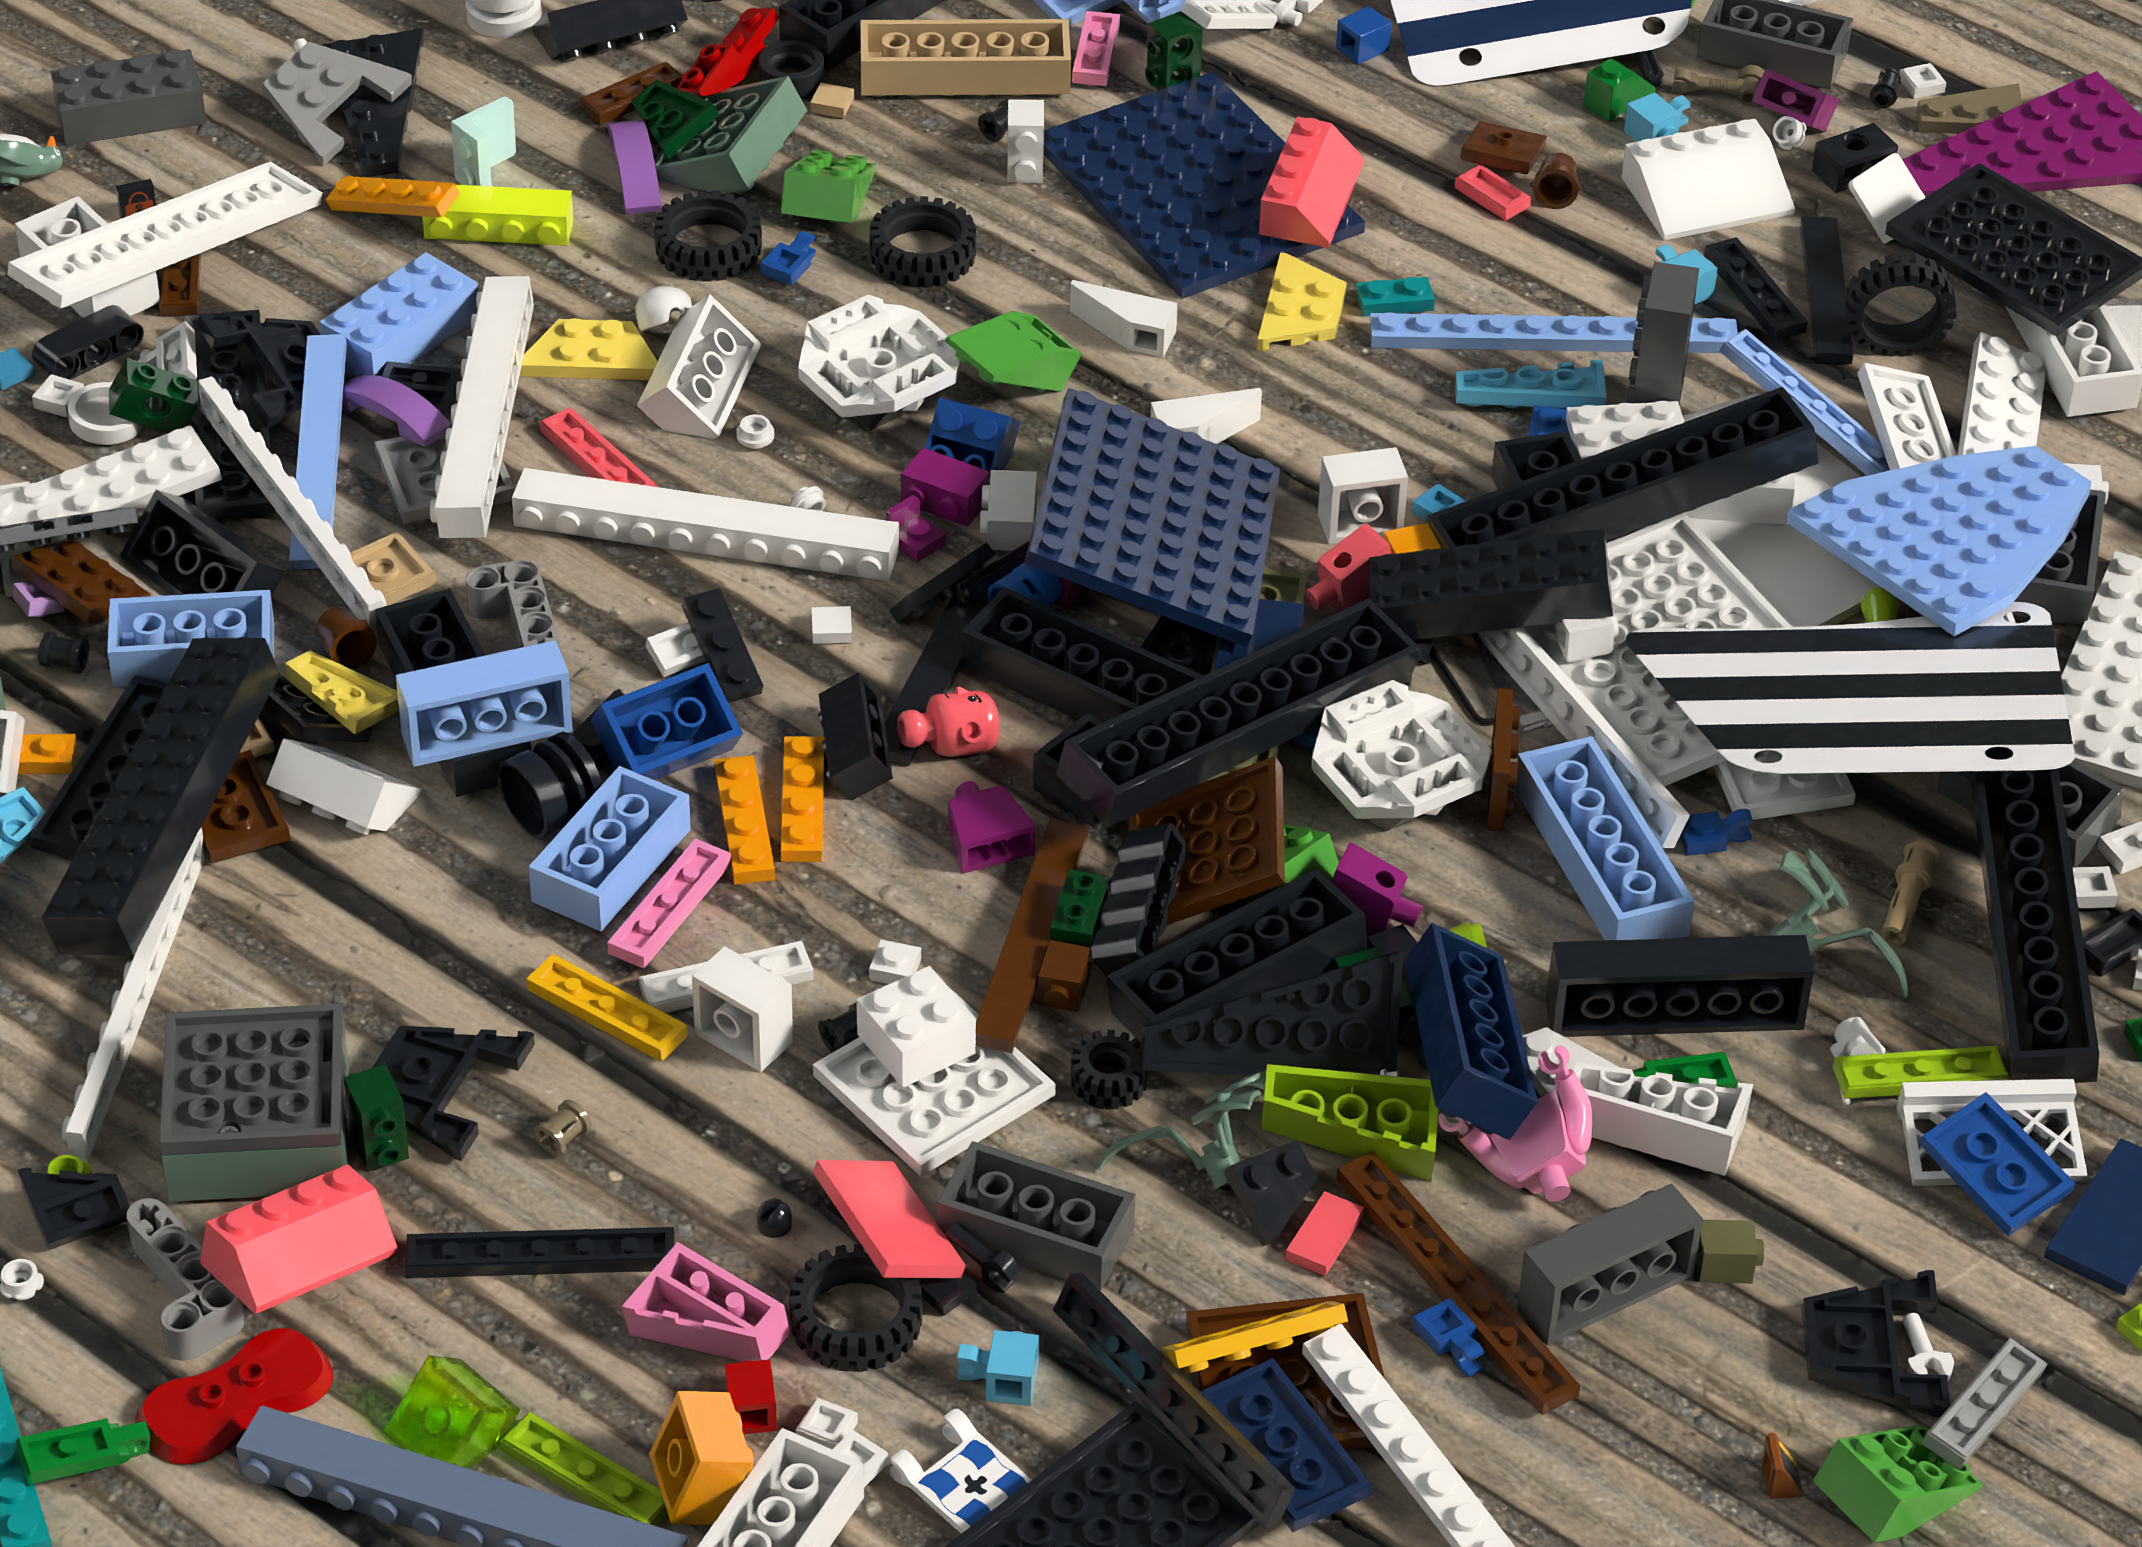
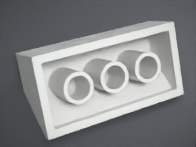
M708 295L687 309L685 314H680L637 406L663 431L709 439L718 438L761 343L711 295Z

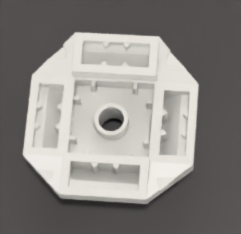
M866 295L807 322L805 340L798 366V376L807 387L840 417H852L873 430L909 412L917 411L918 408L939 399L947 387L956 383L963 362L955 356L956 351L945 342L947 335L920 311L902 305L885 304L883 299Z
M1391 680L1325 707L1312 756L1311 769L1355 819H1368L1387 832L1427 814L1437 815L1442 808L1461 801L1467 795L1482 790L1491 764L1492 750L1448 702L1425 693L1409 691L1408 686Z

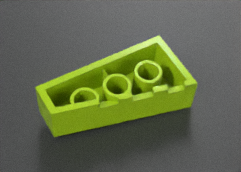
M1267 1064L1262 1130L1355 1159L1374 1151L1389 1169L1432 1182L1438 1108L1435 1106L1430 1080Z

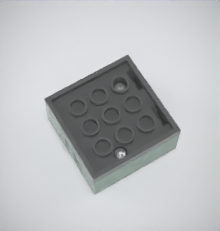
M342 1003L166 1012L160 1149L169 1202L267 1197L347 1165L348 1112L343 1077L349 1076V1057Z

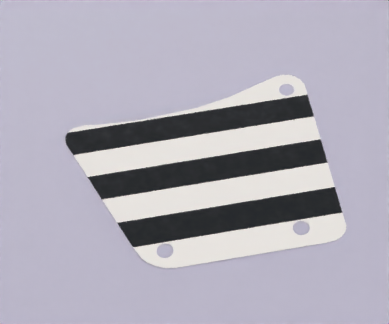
M2013 602L2009 607L1956 636L1951 635L1925 616L1861 624L1764 629L1642 628L1630 632L1625 639L1627 646L1711 744L1729 762L1749 770L1777 774L2021 771L2057 769L2072 763L2076 758L2051 616L2044 608L2034 604ZM2017 611L2027 613L2031 618L2025 623H2011L2004 619V615ZM1992 747H2005L2012 750L2013 756L2004 760H1995L1987 757L1985 751ZM1773 750L1779 752L1782 755V759L1775 763H1762L1755 760L1754 756L1760 751Z

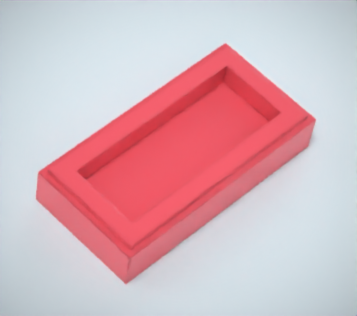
M1481 164L1455 178V189L1504 221L1530 207L1531 196Z
M1324 1191L1288 1246L1285 1260L1326 1276L1362 1220L1364 1207Z

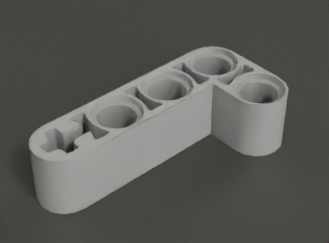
M516 560L479 566L467 573L465 581L470 614L478 618L510 615L519 648L556 640L561 652L559 637L541 573L535 563L528 560Z
M144 1198L130 1205L127 1210V1223L131 1246L139 1258L177 1299L166 1306L161 1313V1326L165 1349L168 1355L180 1361L191 1360L239 1333L244 1326L242 1301L200 1264L202 1245L161 1201L153 1198Z

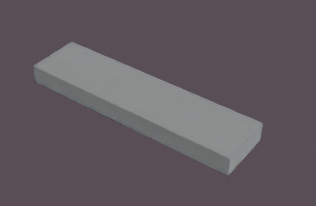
M2009 1338L1927 1432L1922 1444L1960 1470L2042 1375L2047 1363Z

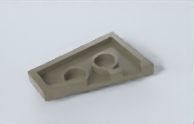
M2019 83L1918 100L1916 112L1919 132L1959 134L2023 105Z

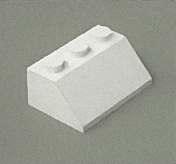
M283 739L266 785L280 790L279 798L297 805H301L302 801L314 805L312 808L313 813L335 820L336 815L347 819L345 825L347 828L367 835L370 829L387 831L420 796L422 790L417 786L324 746Z

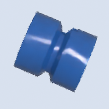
M1023 562L1013 569L1012 573L1003 576L989 587L988 600L990 602L1006 587L1050 606L1060 598L1062 586L1058 576Z

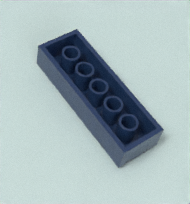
M1431 923L1405 959L1435 1106L1448 1117H1459L1474 1124L1486 1134H1497L1510 1140L1536 1106L1538 1100L1503 955Z

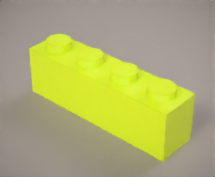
M456 185L460 195L442 218L422 216L424 238L568 246L573 224L572 191Z

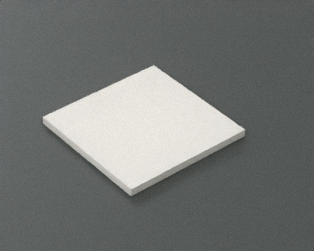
M1816 443L1819 464L1794 473L1795 491L1792 508L1843 481L1862 476ZM1690 518L1792 627L1836 625L1861 611V602L1869 590L1882 588L1791 525Z

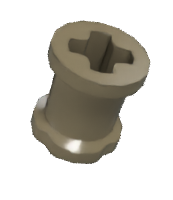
M564 1100L558 1106V1112L547 1122H540L533 1128L534 1136L538 1144L546 1152L555 1157H560L566 1151V1145L575 1136L585 1134L591 1129V1121L586 1111L572 1100Z

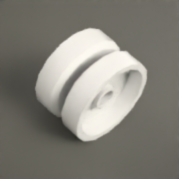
M466 0L465 4L466 19L469 26L477 33L491 38L521 36L533 30L532 26L542 15L541 0Z

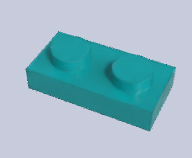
M1409 277L1405 279L1373 280L1356 283V297L1363 317L1370 316V313L1392 312L1401 314L1434 311L1435 297L1428 277Z

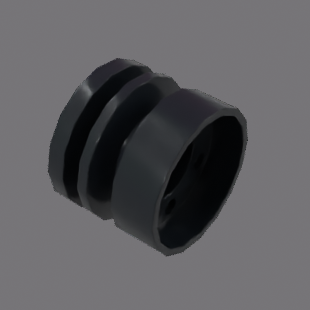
M564 731L552 735L548 740L535 744L533 752L525 750L501 762L497 769L498 785L510 813L522 829L537 839L545 837L565 826L568 818L572 819L602 786L599 772L589 753L573 735Z

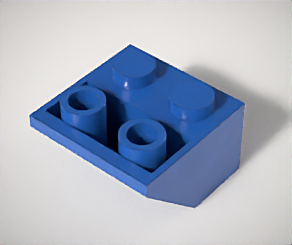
M939 397L925 448L990 471L991 478V470H1004L1009 462L1021 421L1007 415Z

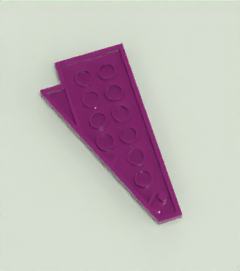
M2095 71L1902 159L1925 198L1978 163L2029 192L2142 183V116L2098 71Z

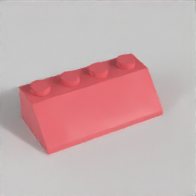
M1296 118L1261 198L1260 235L1329 248L1364 164V158L1332 123L1319 121L1315 118Z
M347 1164L206 1221L200 1264L251 1311L257 1314L394 1256L397 1253L398 1247L376 1188Z

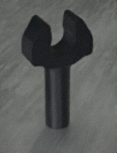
M957 1222L947 1230L945 1236L982 1267L981 1280L988 1287L1004 1293L1015 1283L1013 1278L1021 1269L1006 1250L1002 1249L992 1253Z

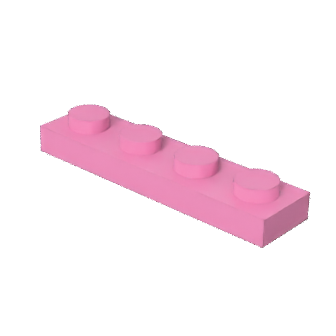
M694 839L607 942L608 954L644 969L731 865V853Z

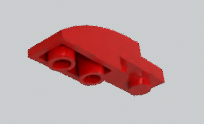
M750 8L744 11L733 30L723 39L722 44H710L700 51L699 57L682 76V80L676 88L696 97L707 96L729 89L747 77L758 66V57L762 50L766 48L763 41L779 20V16L774 8Z

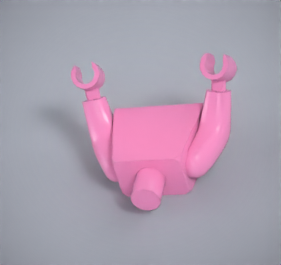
M1557 1046L1554 1049L1555 1055L1559 1059V1064L1551 1062L1546 1051L1540 1054L1538 1058L1539 1067L1546 1074L1556 1075L1554 1082L1557 1089L1537 1099L1538 1103L1510 1140L1497 1134H1486L1474 1124H1468L1464 1119L1460 1118L1459 1122L1450 1123L1443 1114L1440 1113L1438 1116L1441 1128L1449 1132L1458 1131V1139L1495 1177L1515 1189L1525 1187L1533 1194L1544 1192L1545 1198L1551 1202L1560 1201L1569 1196L1571 1189L1567 1178L1584 1168L1586 1164L1585 1152L1590 1146L1592 1136L1591 1102L1574 1070L1567 1069L1566 1064L1569 1062L1570 1056L1569 1051L1563 1046Z

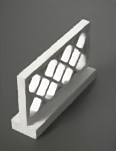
M2074 1079L1903 1082L1896 1103L1898 1120H1902L1913 1186L1958 1185L1943 1169L1941 1171L1922 1172L1920 1159L1927 1152L1922 1147L1918 1148V1144L1924 1134L1915 1128L1914 1120L1930 1119L1938 1125L1985 1092L2011 1118H2016L2026 1125L2023 1130L2028 1135L2033 1130L2035 1133L2039 1132L2038 1135L2044 1139L2050 1137V1146L2045 1152L2050 1156L2056 1149H2059L2072 1159L2074 1167L2062 1170L2074 1182L2086 1181L2087 1170L2074 1106V1099L2077 1094ZM2047 1113H2065L2067 1128L2059 1136L2039 1122ZM2068 1134H2069V1138H2068L2069 1143L2064 1140V1138H2065Z

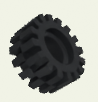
M1107 1029V1036H1102L1099 1030L1093 1032V1040L1087 1035L1082 1037L1081 1045L1076 1043L1073 1053H1071V1087H1074L1075 1095L1078 1098L1084 1095L1083 1102L1088 1105L1093 1100L1097 1101L1096 1108L1104 1109L1105 1103H1111V1110L1119 1109V1102H1123L1125 1107L1132 1105L1133 1098L1139 1100L1142 1097L1143 1090L1146 1091L1148 1071L1140 1069L1141 1041L1136 1037L1129 1041V1033L1123 1031L1120 1037L1115 1036V1030ZM1112 1065L1122 1068L1123 1071L1115 1074H1106L1095 1069L1100 1066Z

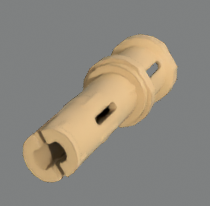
M1916 837L1906 842L1903 849L1904 862L1897 867L1895 872V879L1898 885L1888 909L1885 923L1880 931L1881 937H1886L1885 942L1893 946H1900L1906 942L1920 895L1930 887L1933 880L1932 867L1938 863L1941 856L1939 846L1932 840L1924 837Z

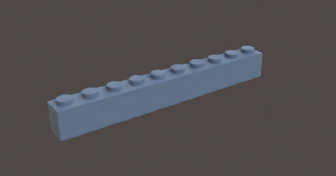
M262 1405L236 1446L240 1475L247 1477L255 1483H267L289 1490L300 1497L309 1496L331 1503L342 1510L351 1509L373 1516L384 1523L393 1522L415 1529L426 1536H438L457 1542L463 1547H689L688 1536Z

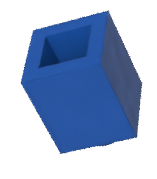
M1370 6L1339 19L1336 49L1357 65L1389 51L1392 22Z

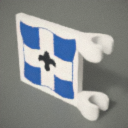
M953 1409L944 1416L943 1420L947 1424L943 1427L942 1432L950 1442L959 1446L925 1472L907 1450H900L891 1457L893 1466L890 1468L889 1473L897 1483L911 1488L962 1534L1030 1482L1031 1479L978 1433L961 1410Z

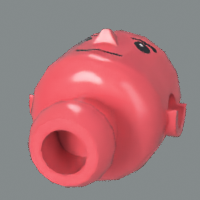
M958 686L953 693L932 695L927 704L926 713H920L917 710L902 712L897 720L898 736L901 744L910 748L918 747L923 742L929 741L931 748L936 754L941 756L953 757L986 753L993 749L999 737L997 707L988 693L974 690L967 691Z

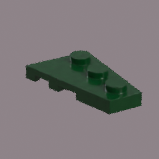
M659 80L652 82L631 101L668 159L698 133L706 130L710 122L719 115L713 103Z

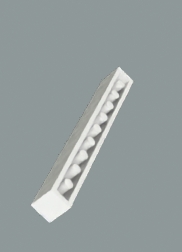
M529 276L485 277L482 292H477V314H472L471 318L472 336H467L466 340L468 358L462 359L461 363L463 381H458L456 385L457 404H453L451 407L452 428H447L446 430L447 451L441 452L442 475H437L435 479L437 498L431 499L430 519L432 523L437 522L440 538H486L534 307Z
M529 468L523 469L512 496L514 526L882 581L890 580L899 553V522Z

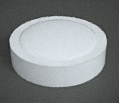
M113 382L90 384L80 388L71 396L68 403V422L71 430L81 439L95 444L111 445L126 442L142 431L144 425L109 415V388Z

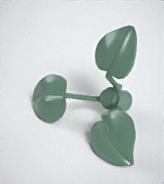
M1809 848L1805 850L1808 859L1807 865L1792 850L1785 853L1779 870L1787 872L1800 881L1808 890L1809 899L1796 913L1769 930L1770 935H1806L1810 952L1821 946L1856 937H1864L1879 949L1891 963L1900 981L1902 1000L1907 998L1908 981L1904 967L1896 953L1876 931L1864 927L1815 939L1814 935L1819 933L1820 930L1810 916L1820 907L1824 912L1827 911L1829 906L1826 901L1833 895L1844 909L1849 906V901L1839 882L1830 874L1827 866ZM1808 869L1817 873L1824 881V893H1822Z
M1267 1070L1248 1075L1215 1092L1204 1100L1208 1107L1192 1116L1191 1122L1193 1125L1212 1118L1218 1140L1201 1147L1204 1156L1200 1157L1172 1126L1160 1125L1129 1134L1111 1145L1098 1162L1099 1171L1123 1148L1143 1140L1169 1137L1190 1157L1197 1171L1206 1168L1215 1190L1229 1185L1230 1183L1224 1171L1231 1165L1241 1161L1233 1144L1228 1111L1233 1109H1251L1252 1102L1261 1096V1092H1265Z

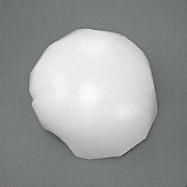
M668 285L657 286L646 291L638 298L635 306L639 331H647L652 327L668 322L672 311H678L682 315L685 314L686 310L692 307L688 294L679 288Z

